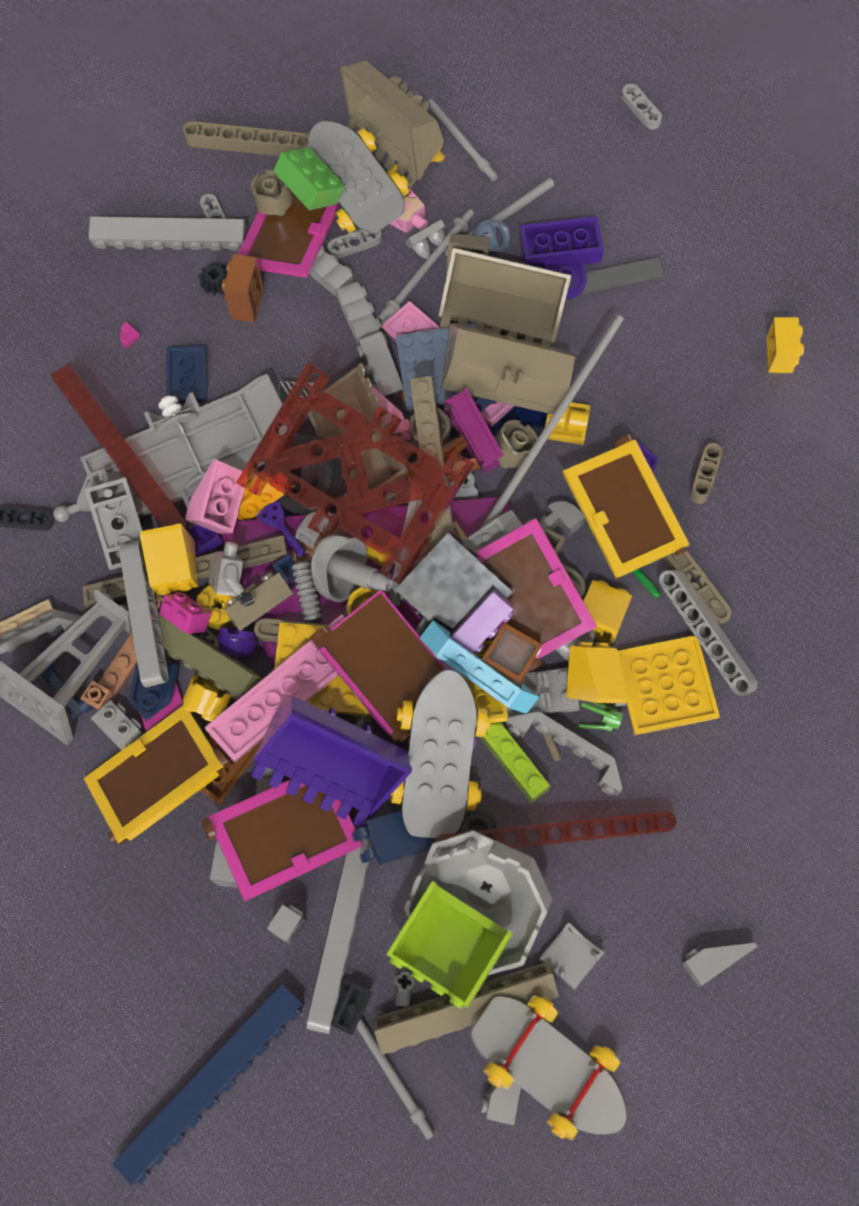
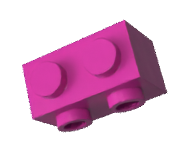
M180 592L165 595L159 613L186 634L206 632L211 616L210 611L186 594Z

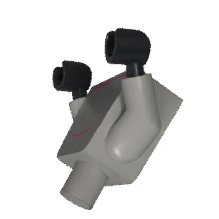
M225 542L224 552L217 551L215 553L209 584L216 594L237 596L242 605L250 606L255 601L250 592L243 594L244 588L240 582L243 561L237 555L238 544Z

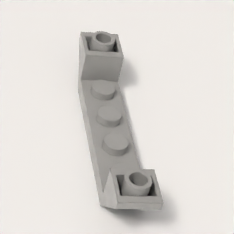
M510 510L494 519L463 542L477 552L523 525L514 512Z
M54 609L1 635L0 654L6 651H13L20 644L26 641L31 642L38 635L44 632H51L59 625H62L66 632L82 616Z
M540 711L509 717L505 727L508 728L507 731L510 734L524 738L533 724L540 733H549L554 737L556 743L562 746L567 745L573 749L572 752L581 758L586 757L591 760V764L598 769H605L606 772L598 783L604 793L617 797L623 789L615 758Z

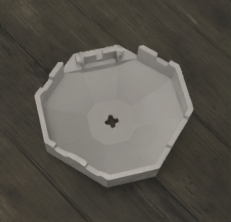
M474 830L433 843L404 907L408 918L431 882L434 881L443 890L505 930L513 932V937L489 975L524 965L552 901V897L534 858ZM483 881H486L487 884H492L490 891L481 887L484 884Z

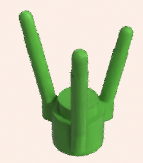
M584 702L581 703L582 707L602 714V722L605 725L578 724L579 728L600 729L609 732L612 731V728H619L623 713L618 712L617 709L611 708L604 703L591 702L604 710Z

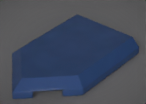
M136 664L129 702L146 721L172 702L178 664H167L168 682L148 688L143 686L138 664Z

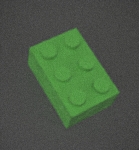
M310 147L281 152L273 170L309 210L336 205L345 188L339 177L327 167L326 163Z

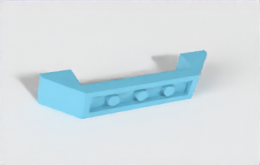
M432 620L420 639L438 658L508 708L525 714L528 713L540 697L538 694L524 684L520 686L515 684L450 637L451 632Z

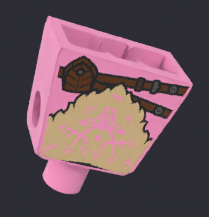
M408 188L410 193L403 197L404 213L390 224L405 233L409 232L414 226L422 231L428 225V221L424 219L425 206L412 190Z

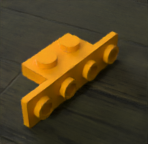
M267 469L261 474H257L245 486L236 521L251 520L265 506L275 502L294 488L295 483L281 472L273 478V474Z

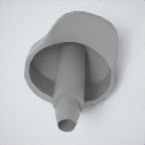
M352 535L327 536L318 544L312 557L311 575L315 589L326 599L335 602L347 600L358 586L369 590L374 588L375 590L389 591L392 588L393 581L384 574L379 573L377 569L366 565L368 560L367 546L363 540Z

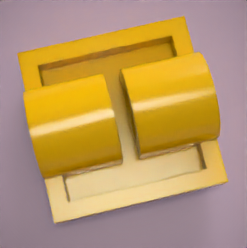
M571 402L548 439L584 445L590 405ZM547 414L546 425L553 414Z

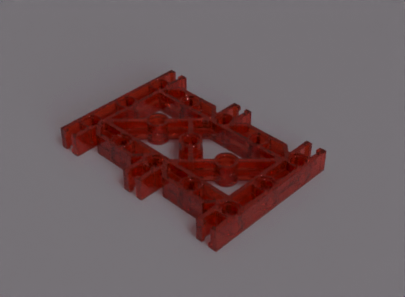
M307 363L236 483L247 488L248 481L255 474L258 478L253 488L249 489L251 493L259 496L267 482H269V485L310 510L318 509L307 527L319 533L320 536L326 538L333 535L340 524L343 531L384 555L391 553L380 573L389 576V571L396 562L402 564L398 576L393 579V581L400 584L416 562L473 468L474 463L465 457L463 461L466 464L460 473L457 474L452 469L457 459L462 460L463 456L453 450L442 468L441 463L431 455L399 436L392 437L402 421L398 416L393 414L388 426L385 429L381 428L380 424L384 416L388 415L389 412L380 406L369 423L368 418L328 393L322 392L330 376ZM313 372L320 374L315 383L310 385L309 380ZM309 388V395L302 398L301 392L303 389ZM310 410L315 411L348 431V433L321 440H312L309 443L288 448ZM345 410V417L338 420V411ZM283 425H286V426H287V431H286V433L283 434V435H280V433H279L280 427L283 426ZM381 431V439L374 442L372 439L373 434ZM322 446L323 453L321 456L316 457L315 449ZM376 448L421 477L369 489L367 471L364 467L361 452ZM413 453H417L418 461L414 464H410L408 460L409 456ZM340 458L342 476L345 479L348 495L334 499L293 474L290 470ZM264 461V463H265V468H264V470L261 471V472H258V470H257L258 464H259L260 462ZM354 468H358V477L351 479V471ZM454 475L455 483L451 486H446V477ZM296 483H299L301 489L297 494H294L292 488ZM394 490L396 493L394 500L387 501L386 494L388 491ZM424 499L400 539L361 515ZM335 505L337 511L335 515L330 516L328 509L330 506ZM431 512L432 521L428 524L423 523V515ZM325 517L329 519V523L325 531L322 532L317 527ZM371 527L373 535L370 538H365L364 530ZM404 549H407L410 553L406 561H402L400 558V553Z

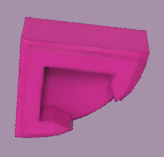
M127 321L123 324L120 334V340L125 349L140 338V334Z

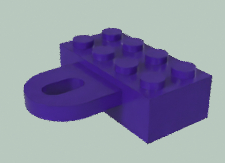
M593 216L520 225L519 241L523 264L570 274L573 286L568 288L566 299L579 296L584 291L587 280L584 264L602 262L604 248L598 217Z

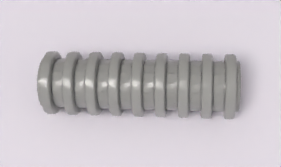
M307 561L296 563L291 568L295 571L293 576H296L294 581L298 584L296 585V589H299L297 594L301 597L299 598V602H302L300 607L304 610L302 611V615H305L303 620L313 622L321 619L323 616L319 613L321 611V608L318 607L320 603L316 600L318 598V595L315 594L317 590L313 587L314 583L310 574L311 569H309L311 564Z

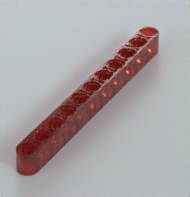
M69 364L50 374L58 388L123 476L126 477V480L160 526L165 527L181 523L188 530L189 526Z
M669 811L478 830L476 832L482 835H490L495 841L513 849L663 834L675 828L676 817ZM661 817H665L668 820L667 828L660 825ZM639 819H643L646 822V830H641L638 827ZM617 821L625 825L623 833L616 829ZM596 823L603 827L602 835H598L594 831ZM573 826H578L581 829L582 834L580 837L573 835ZM551 828H556L559 831L560 837L558 840L550 836ZM529 830L537 833L538 839L536 842L528 839ZM467 832L442 834L435 839L434 843ZM509 832L515 835V844L507 843L505 839L506 833Z

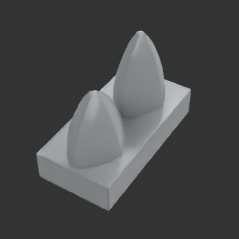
M439 220L409 237L405 242L409 249L413 248L419 256L428 259L430 257V246L427 239L429 238L433 244L439 246L445 238L443 231L445 225L443 221Z

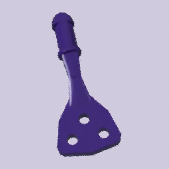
M275 501L265 506L258 514V519L269 527L279 529L296 554L303 557L306 553L305 549L300 545L295 536L287 530L284 524V511L280 502Z

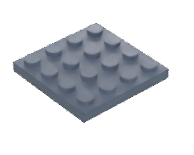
M475 323L462 325L469 328H476ZM449 327L396 336L407 410L414 409L410 379L431 376L434 383L437 405L444 404V401L459 394L458 392L441 389Z

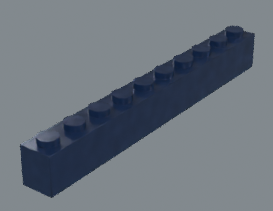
M282 984L112 1163L130 1185H134L137 1182L142 1184L150 1176L149 1170L155 1163L157 1166L160 1165L167 1158V1150L172 1145L177 1147L186 1137L183 1133L189 1127L192 1129L196 1127L203 1119L200 1115L206 1109L210 1111L220 1101L217 1097L223 1091L227 1093L236 1084L234 1079L240 1073L244 1075L253 1066L251 1061L257 1055L261 1057L269 1049L268 1043L274 1037L278 1039L286 1031L284 1026L290 1019L294 1022L302 1014L301 1008L304 1005L286 986Z

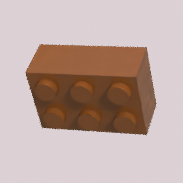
M233 254L232 260L228 261L227 277L222 281V290L225 292L228 311H230L231 317L234 320L255 323L264 291L258 261L255 257Z

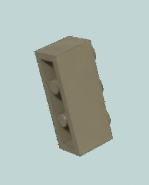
M270 571L260 578L262 581L256 586L253 583L244 589V594L249 592L252 594L255 601L254 604L244 606L236 596L225 602L227 606L222 609L237 630L241 631L293 594L279 572L272 573Z

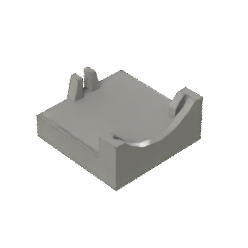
M568 922L539 958V961L542 963L548 962L551 971L575 990L604 952L588 941Z

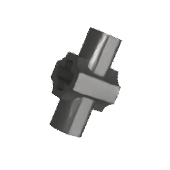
M405 966L399 969V975L395 977L394 985L397 987L395 1006L409 1007L411 990L415 988V979L411 976L413 971ZM406 976L411 985H407V989H402V985L398 982Z

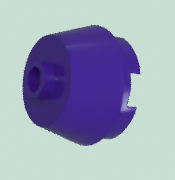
M220 627L219 635H216L219 650L235 660H242V657H251L259 642L255 632L250 630L239 631L235 628Z

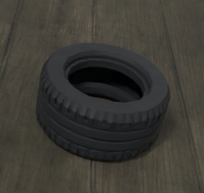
M298 434L290 437L276 451L270 467V472L273 474L272 478L281 472L295 483L294 488L277 500L282 507L293 513L309 515L315 511L330 512L343 499L349 484L350 472L345 453L333 440L320 436ZM313 454L319 463L320 474L315 489L306 496L300 486V473L305 460Z

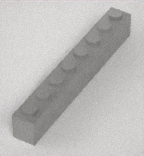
M90 217L89 240L93 246L101 249L111 246L118 249H124L125 247H133L135 249L152 247L161 250L164 247L175 250L191 248L193 250L209 248L218 251L221 248L239 251L247 235V226L244 219Z

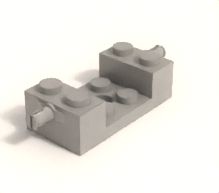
M102 470L104 478L101 471L97 472L101 484L84 490L109 570L112 571L122 568L119 548L141 541L140 532L142 528L126 477L109 481L106 470ZM115 518H120L124 521L122 529L115 530L112 528L111 523Z

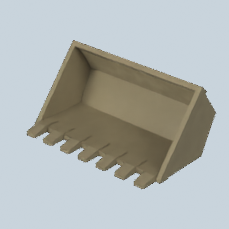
M366 60L341 67V76L350 119L347 127L352 131H355L357 127L360 129L365 128L367 132L370 131L376 139V142H374L375 146L376 144L379 145L375 158L381 162L385 154L388 153L389 156L384 166L390 171L397 161L399 164L395 172L402 176L407 170L409 172L406 178L409 183L407 187L411 188L417 179L420 180L424 171L444 142L437 120L426 112L429 108V103L425 100L419 106L423 99L421 95L416 94L413 96L411 91L406 93L408 86L405 82L398 88L397 86L402 80L400 77L394 76L388 79Z
M453 247L438 317H442L440 328L449 327L451 320L459 321L458 324L461 325L475 323V327L482 331L484 327L492 328L491 332L498 335L502 331L515 339L519 335L525 337V340L533 343L534 339L542 341L541 344L550 347V343H555L571 275Z
M359 363L356 368L304 405L317 436L333 440L345 453L350 474L349 484L344 497L350 510L376 508L399 495L404 490L407 475L406 458L404 454H399L400 445L397 439H392L393 430L390 423H385L386 415L383 408H378L379 399L376 393L372 394L371 392L372 384L369 378L365 379L364 377L365 369L362 363Z

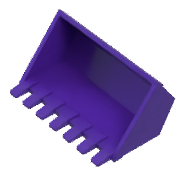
M292 695L275 712L260 748L253 758V761L257 763L251 777L260 780L268 767L274 770L269 780V785L278 788L285 775L291 778L286 793L295 796L302 783L308 786L303 801L310 804L313 803L319 791L325 794L320 804L321 809L329 811L335 799L339 800L341 805L336 815L346 819L351 808L354 807L358 811L353 824L362 827L368 815L372 816L412 773L408 751L371 734V726L367 724L364 725V728L357 727L336 717V710L332 707L328 711L322 710Z

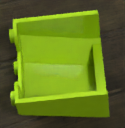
M432 881L387 952V955L391 957L389 962L399 969L405 966L412 970L411 976L423 983L424 980H427L433 984L431 989L441 996H443L444 992L451 997L449 1002L461 1009L464 1005L468 1008L514 934L443 890L437 883Z

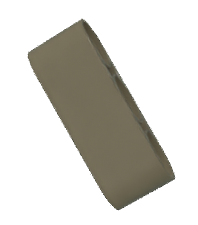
M716 443L706 445L690 491V498L696 504L706 502L713 487L722 457V448ZM707 454H713L715 458H711ZM707 471L710 475L706 476L702 472ZM697 489H701V490H703L705 493H704V494H700V493L697 492Z

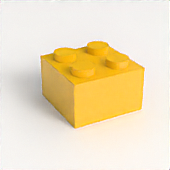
M774 317L766 336L768 373H792L795 366L799 364V358L804 353V344L800 342L803 329L802 325H799L798 317Z

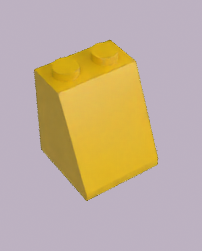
M181 523L140 532L149 584L157 595H168L179 590L189 591L191 588L198 587L195 541Z
M592 580L583 602L597 625L596 628L592 629L595 635L594 640L613 646L632 595L624 589L612 588L606 582L600 580Z
M579 642V646L570 645L566 698L595 703H628L629 698L617 648L608 647V643L595 642V646H592V642Z

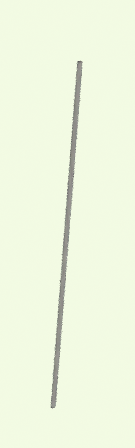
M617 315L481 528L496 519L623 322L624 318ZM425 616L415 629V632L420 637L429 625V620ZM359 716L354 725L363 728L370 716Z

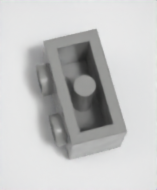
M110 700L91 719L123 750L143 735L139 730L142 726L134 718L129 720L125 716L127 711L120 703L115 705Z

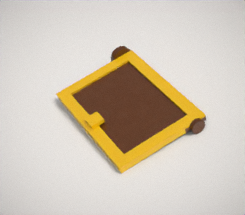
M632 434L614 442L615 449L562 472L616 579L672 553L675 556H679L687 551L685 547L690 545Z
M180 707L83 779L111 829L107 833L114 844L118 842L121 845L127 840L131 841L217 778L219 772L231 765V761L219 746L213 749L192 713Z

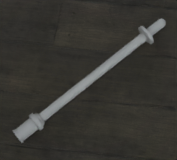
M472 209L467 210L461 219L455 217L453 229L394 300H388L384 310L376 317L379 321L382 319L380 322L382 325L400 310V304L448 247L450 235L468 230L467 222L474 215Z

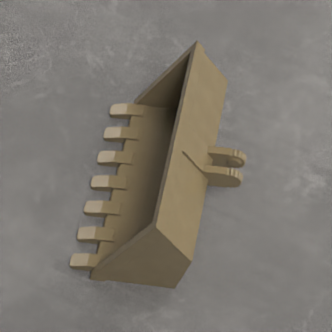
M450 323L441 389L458 393L467 389L471 396L554 414L570 388L575 356L557 347H549L536 342L532 343L507 335H498L494 332Z

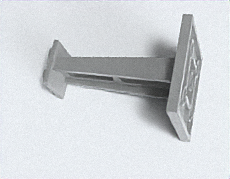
M98 590L94 592L96 604L20 674H17L0 661L1 698L67 746L72 742L73 736L64 707L124 629L129 634L132 633L129 609L122 604L119 606L107 593L102 594ZM104 616L112 622L111 627L90 653L83 654L72 646L73 642L99 617ZM63 652H69L79 659L81 664L53 698L31 684Z

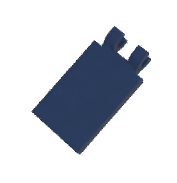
M402 811L367 820L364 823L365 827L358 828L356 832L352 833L354 842L369 838L372 845L371 849H367L359 855L362 864L377 859L379 865L429 851L433 843L439 842L438 838L410 835L405 826Z

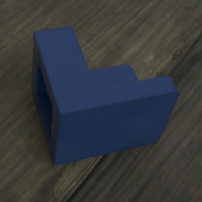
M291 554L286 555L272 565L274 572H279L289 588L296 584L294 581L296 576H293L295 571L291 568L294 565Z

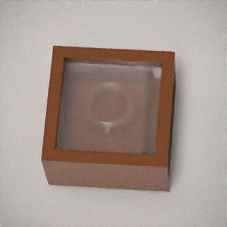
M504 623L482 660L520 686L539 655L542 644Z

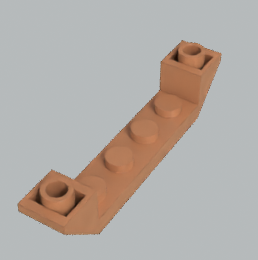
M155 594L159 614L164 598ZM133 633L130 634L98 684L94 681L90 683L80 698L82 701L100 710L110 700L112 701L118 696L135 670L136 664H138Z

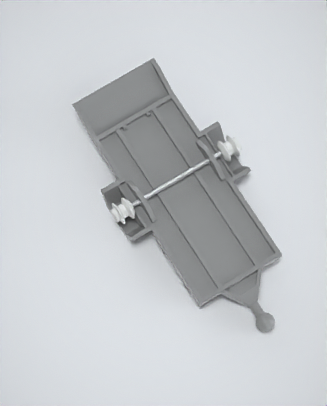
M268 374L256 378L235 393L199 407L193 393L188 394L186 402L182 407L177 404V397L165 396L159 403V408L164 409L162 415L157 416L148 411L144 413L150 426L149 429L80 457L87 476L77 503L68 507H56L53 512L54 518L59 522H65L71 514L80 510L91 512L84 489L101 484L97 472L101 471L104 478L102 470H106L109 481L126 477L138 518L163 507L167 510L168 505L182 499L188 509L190 499L213 460L216 459L243 472H247L272 461L279 447L290 437L298 435ZM115 518L111 523L112 528L123 525L124 521L120 518Z

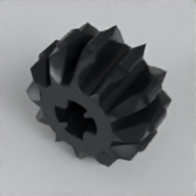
M217 261L212 266L208 263V268L202 267V273L199 274L200 287L207 294L212 292L214 297L216 293L223 295L222 281L227 277V268L224 264L219 266Z

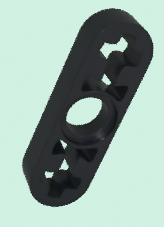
M0 506V516H3L4 513L8 516L4 517L3 520L0 519L1 527L47 531L54 525V518L46 510ZM22 514L29 515V519L25 523L18 522ZM44 517H46L48 521H44V523L41 524L39 520H43Z

